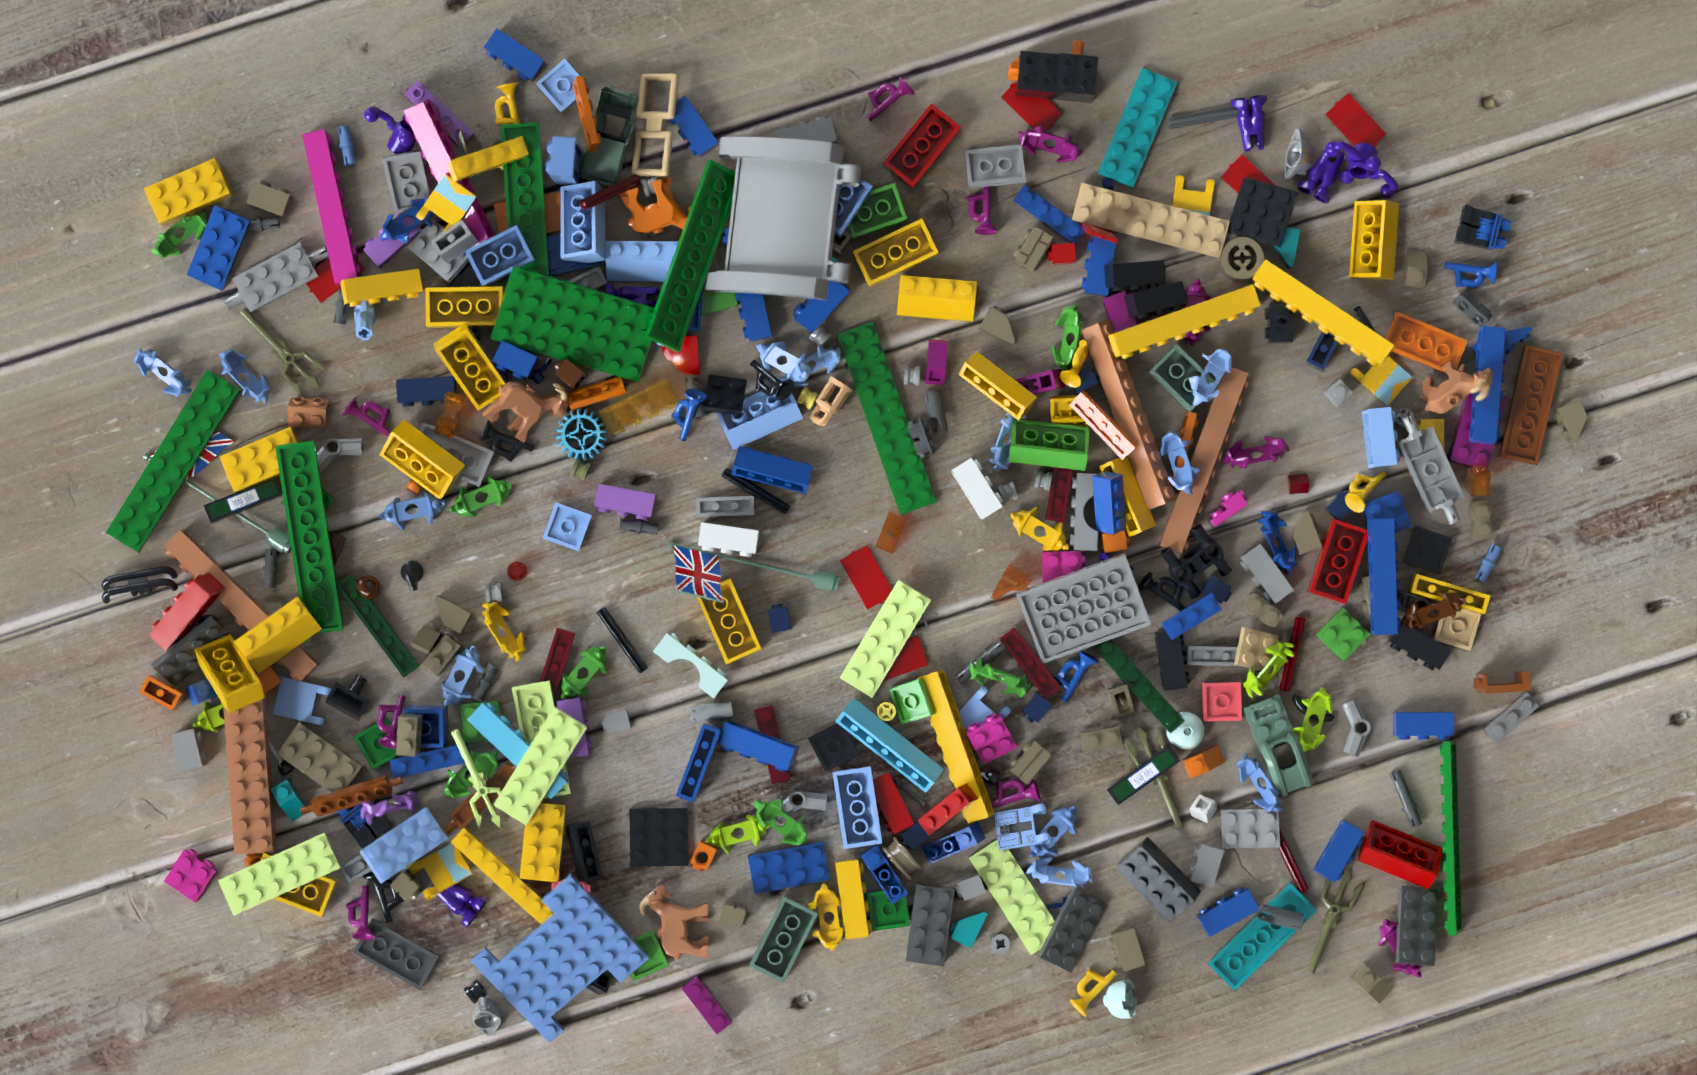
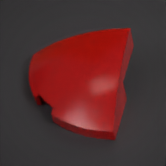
M685 336L680 352H675L665 346H661L666 359L671 361L678 370L687 374L700 375L698 336Z

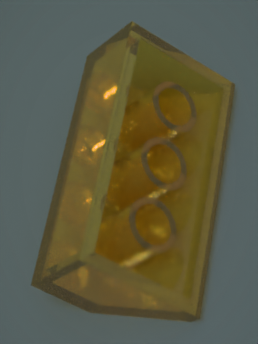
M667 378L599 410L598 413L608 432L618 435L625 431L624 427L629 425L635 427L643 423L641 419L645 417L651 419L660 414L659 411L664 408L667 411L675 408L679 399L670 380Z

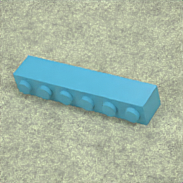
M855 698L850 701L835 721L925 793L944 770Z
M484 701L467 720L517 767L532 741L529 743L525 739L526 735L517 728L515 730L510 725L512 722L505 715L500 716L496 712L498 709L491 702L487 703ZM562 769L546 793L551 799L569 781L566 778L568 776L567 773Z

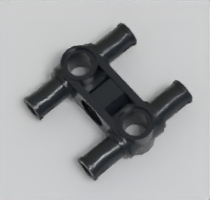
M1198 524L1191 529V532L1199 541V545L1186 555L1178 559L1171 547L1163 549L1160 553L1169 565L1168 570L1171 577L1175 579L1179 586L1184 587L1191 599H1195L1201 594L1193 579L1214 564L1222 577L1232 571L1223 558L1222 547L1217 544L1214 538L1208 536L1202 524ZM1214 546V552L1209 554V549ZM1184 569L1183 575L1178 577V572Z

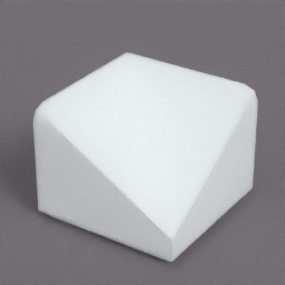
M1200 794L1190 807L1191 816L1206 823L1210 821L1217 810L1215 800Z

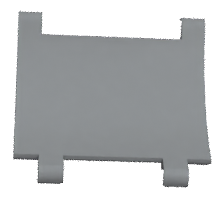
M771 137L720 138L719 158L737 159L725 268L724 271H716V273L708 272L703 286L704 291L768 294L827 300L829 281L848 283L850 263H837L831 261L839 188L840 185L859 187L861 166L842 164L843 145L832 142Z

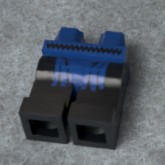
M1465 205L1462 208L1459 220L1460 225L1457 228L1454 243L1491 251L1494 248L1504 249L1507 239L1498 237L1499 230L1508 232L1511 221L1502 218L1503 215Z
M362 804L357 805L352 810L350 807L339 810L338 813L342 817L340 821L356 839L361 849L370 845L393 826L384 814L382 816H373L372 824L369 825L366 816L364 819L361 818Z

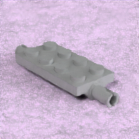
M298 243L235 276L232 279L238 288V292L223 299L226 308L231 310L233 307L244 302L252 313L318 278L315 266L318 262L329 257L326 247L323 246L309 254L305 251L303 245Z
M1413 414L1403 418L1402 421L1409 435L1408 438L1397 442V445L1428 513L1441 508L1444 510L1450 525L1460 521L1461 518L1454 504L1456 500L1465 496L1433 426L1422 431V429H1419Z

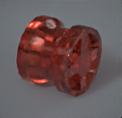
M513 562L507 569L508 576L515 581L523 580L528 573L526 565L522 562Z

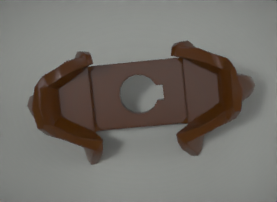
M1440 592L1439 595L1443 598L1441 601L1420 609L1417 608L1419 602L1415 601L1404 611L1405 616L1402 619V626L1405 627L1408 624L1411 629L1414 626H1418L1419 629H1427V624L1448 616L1454 619L1456 612L1461 611L1462 604L1466 605L1467 602L1458 592ZM1431 609H1438L1440 611L1437 616L1427 615Z

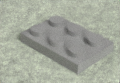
M1021 145L965 150L969 189L1026 183Z
M420 150L382 157L395 213L405 212L414 205L411 204V200L429 198L430 190Z
M432 219L433 227L427 225L411 242L408 248L450 284L466 266L469 259L464 252L447 264L439 256L430 241L442 234L445 228Z
M1265 809L1221 810L1222 849L1280 847L1279 811L1266 812Z

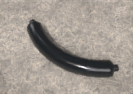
M1294 694L1293 702L1305 715L1307 706L1301 702L1300 696ZM1312 714L1309 717L1311 719L1319 721V718L1316 714ZM1325 714L1323 722L1333 721L1335 716Z

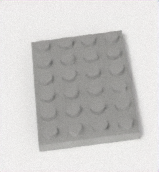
M1125 553L1016 592L1043 664L1151 625Z

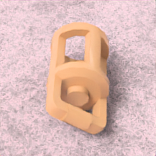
M830 376L824 389L815 400L817 406L810 415L812 422L819 426H825L832 415H838L840 408L853 390ZM836 387H838L840 391L831 404L828 400ZM821 411L825 413L823 418L818 417Z

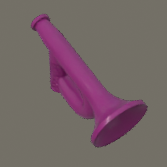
M902 77L899 78L898 88L891 83L880 85L875 91L868 93L874 110L866 117L872 121L901 96L907 94L915 95L914 91ZM885 91H890V96L880 104L878 97Z
M984 187L983 192L967 196L969 216L976 222H982L975 229V233L993 235L998 230L993 227L990 220L991 187ZM983 200L982 214H977L976 201Z
M354 397L342 414V416L355 415L388 438L391 434V431L385 427L390 410L381 407L375 402L367 401L359 408L356 397ZM372 409L381 415L379 421L370 417L367 414V410Z
M398 695L396 705L379 704L377 725L381 731L387 733L385 737L380 738L378 741L382 746L393 749L397 747L398 716L402 714L404 699H406L403 695ZM387 712H394L391 724L386 725L385 718Z
M1013 779L1006 782H997V800L992 801L991 804L993 808L1026 798H1032L1041 802V797L1035 780H1032L1030 786L1026 789L1023 782ZM1012 787L1018 788L1016 794L1004 796V790Z
M362 886L361 897L346 904L348 921L351 926L358 928L352 934L354 939L371 940L375 938V934L370 931L368 926L369 886ZM361 906L360 919L356 920V907Z

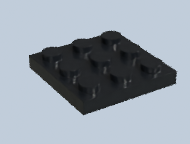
M1244 177L1229 220L1227 233L1248 237L1255 241L1281 248L1299 193Z
M687 808L629 809L630 867L688 866Z

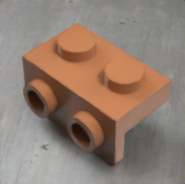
M300 396L290 398L287 406L288 427L326 429L329 400H323L322 398L306 399Z

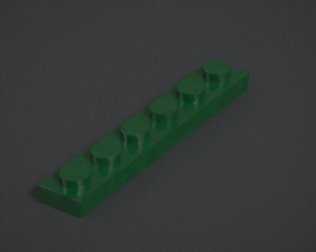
M349 574L337 583L338 590L403 678H405L420 667L371 599L364 598L359 593L357 580L352 574Z
M1112 639L1099 643L1094 647V650L1121 680L1127 684L1129 689L1170 734L1185 722Z

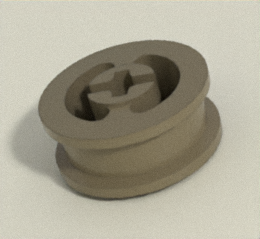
M1237 237L1229 241L1223 248L1220 256V264L1227 276L1235 280L1252 278L1264 261L1262 248L1255 240L1248 237ZM1245 246H1247L1255 254V265L1248 271L1246 266L1250 263L1251 259L1245 260L1243 264L1240 260H1234L1233 264L1239 268V271H1236L1229 264V252L1232 248L1237 247L1238 251L1233 255V258H1238L1240 254H1243V257H1250L1249 251L1245 250Z
M894 837V842L887 848L884 846L882 849L895 866L910 880L912 879L911 875L917 869L922 870L923 868L910 851Z

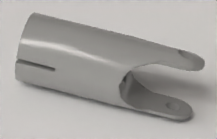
M731 700L692 706L689 709V712L692 714L690 716L692 722L733 717Z

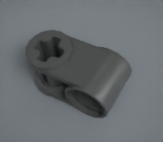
M1401 590L1397 591V598L1400 600L1399 611H1406L1415 601H1423L1425 606L1430 605L1426 598Z

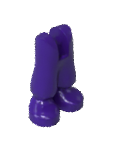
M1267 95L1250 97L1251 114L1249 113L1248 98L1231 99V105L1239 110L1237 123L1242 137L1244 152L1251 151L1250 136H1256L1258 150L1264 149L1265 112L1262 110V106L1267 102Z
M1324 149L1317 162L1308 173L1309 179L1300 181L1296 186L1297 189L1311 195L1318 181H1321L1313 197L1322 203L1328 204L1330 201L1328 190L1335 184L1346 153L1340 150L1332 163L1328 161L1329 155H1327Z
M606 283V293L652 307L656 306L657 301L647 302L646 295L660 294L659 287L623 286L617 290L611 283Z
M458 883L436 895L453 913L463 916L462 925L466 928L478 914L469 909L465 903H468L474 910L480 912L488 900L486 896L475 897L472 890Z

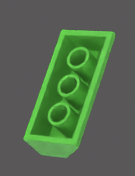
M1013 418L1008 462L1085 471L1088 458L1090 427L1023 419L1018 421Z

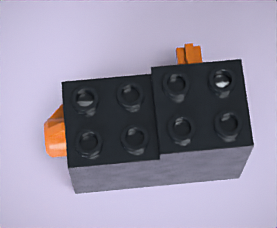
M1073 41L1072 54L1020 51L1019 57L1009 64L1008 79L1016 81L1015 96L1091 103L1095 96L1098 57L1083 55L1085 42Z

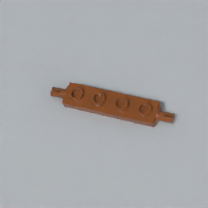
M506 763L486 781V786L499 787L502 791L517 767L514 764L511 766ZM477 790L449 815L451 822L443 828L447 834L456 827L462 830L475 818L469 801ZM497 792L487 793L491 803L499 796ZM481 796L475 802L477 811L480 814L487 807L485 800Z
M384 775L311 798V804L300 807L302 815L314 812L320 817L362 804L363 801L368 802L391 795L392 787L403 784L401 776L389 779Z

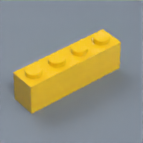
M521 136L451 160L447 163V167L453 182L525 158L529 153Z
M419 269L343 279L340 282L344 305L350 304V307L362 305L361 302L369 301V304H376L381 302L380 299L387 298L388 301L399 300L400 296H406L407 299L416 298L418 294L423 292Z
M978 351L964 363L959 373L962 378L1018 421L1031 410L1037 399L1034 394Z
M1126 456L1123 460L1117 458L1099 466L1101 472L1108 471L1123 474L1126 531L1128 536H1133L1156 526L1151 511L1147 508L1128 457Z
M1419 574L1412 575L1408 588V593L1438 602L1443 599L1439 595L1440 592H1458L1467 602L1466 605L1462 604V609L1479 614L1486 613L1490 600V595Z
M858 859L836 861L846 940L869 937L868 932L872 931L871 920L866 919L869 906L868 901H864L863 893H867L866 884L861 882L860 875L864 874L863 862L859 863Z

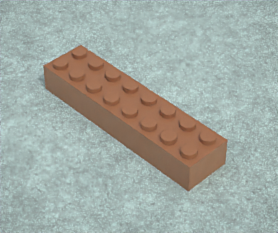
M264 696V699L231 713H228L224 707L234 854L271 853L277 848L273 793L270 790L272 788L267 706L266 696Z

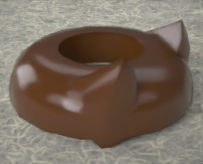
M371 575L361 577L357 583L359 593L364 598L369 599L376 598L383 588L379 580ZM366 582H372L375 589H368Z

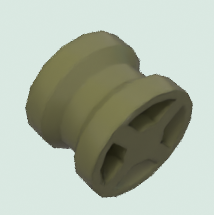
M580 458L576 459L570 475H577L584 481L592 464L589 462L584 463Z

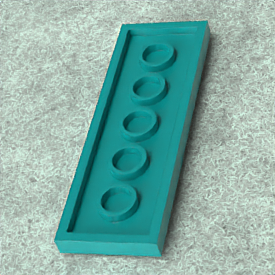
M1145 68L1141 69L1097 174L1133 189L1177 85L1176 81Z
M1290 882L1267 904L1303 913L1302 925L1317 912ZM1262 910L1258 913V914L1262 913V914H1267V915H1270V914H1271V913L1263 912ZM1257 914L1207 963L1235 991L1297 930L1261 921L1258 919Z

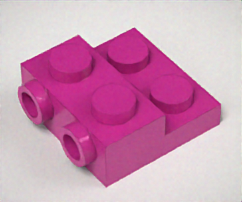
M1242 490L1236 493L1233 491L1229 492L1221 498L1222 502L1219 505L1222 509H1218L1209 515L1211 519L1208 522L1211 527H1216L1248 505L1246 502L1247 497Z
M1081 551L1042 552L1043 583L1082 569V566H1085V555H1081Z
M1000 713L990 714L985 718V721L972 723L968 726L969 729L966 730L967 736L983 765L1018 748Z
M190 848L189 850H183L164 882L196 903L218 870L214 868L216 865L207 859L205 861L199 858L200 854Z

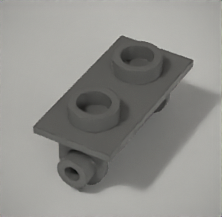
M1463 290L1453 303L1474 324L1479 327L1484 326L1493 316L1491 311L1482 303L1476 307L1474 304L1478 299L1469 291Z
M918 418V423L915 420L908 422L909 426L907 428L912 439L917 437L920 439V441L913 444L917 456L919 455L921 459L927 457V452L929 451L933 455L932 450L935 449L932 438L928 439L926 432L929 431L926 421Z

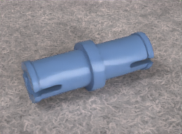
M340 126L337 128L340 140L339 149L343 153L344 165L351 166L357 163L353 147H355L354 142L351 141L349 126Z
M1490 544L1491 546L1485 558L1481 560L1482 565L1475 579L1487 583L1486 581L1492 569L1496 567L1495 562L1502 548Z

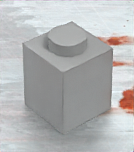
M1341 379L1336 380L1323 392L1335 407L1339 406L1353 393Z
M628 709L605 714V719H602L604 731L607 730L608 734L632 728Z
M979 873L957 881L958 886L955 887L959 898L963 897L964 901L986 893Z

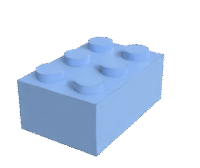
M1391 407L1362 411L1368 468L1397 465V461L1400 460L1399 450L1395 448V441L1398 438L1397 431L1393 430V422H1395L1394 411H1391Z

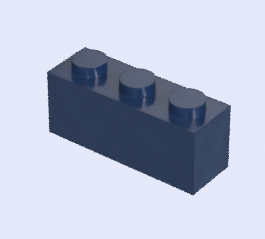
M1321 332L1306 364L1322 372L1325 371L1339 344L1334 340L1335 336L1333 334Z
M454 376L396 380L397 403L402 404L403 407H413L414 403L421 402L422 406L433 405V402L441 401V405L452 404L453 400H457L456 379Z

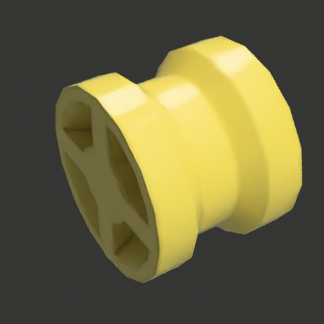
M805 386L796 403L799 405L803 404L810 410L819 393L811 392Z
M883 702L878 706L877 715L881 720L890 721L895 717L896 708L892 703Z

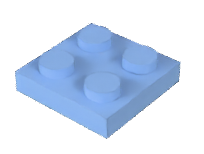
M563 59L540 79L536 85L556 108L563 113L576 101L573 84L575 76L580 75L566 59Z
M555 503L543 539L580 551L592 515Z

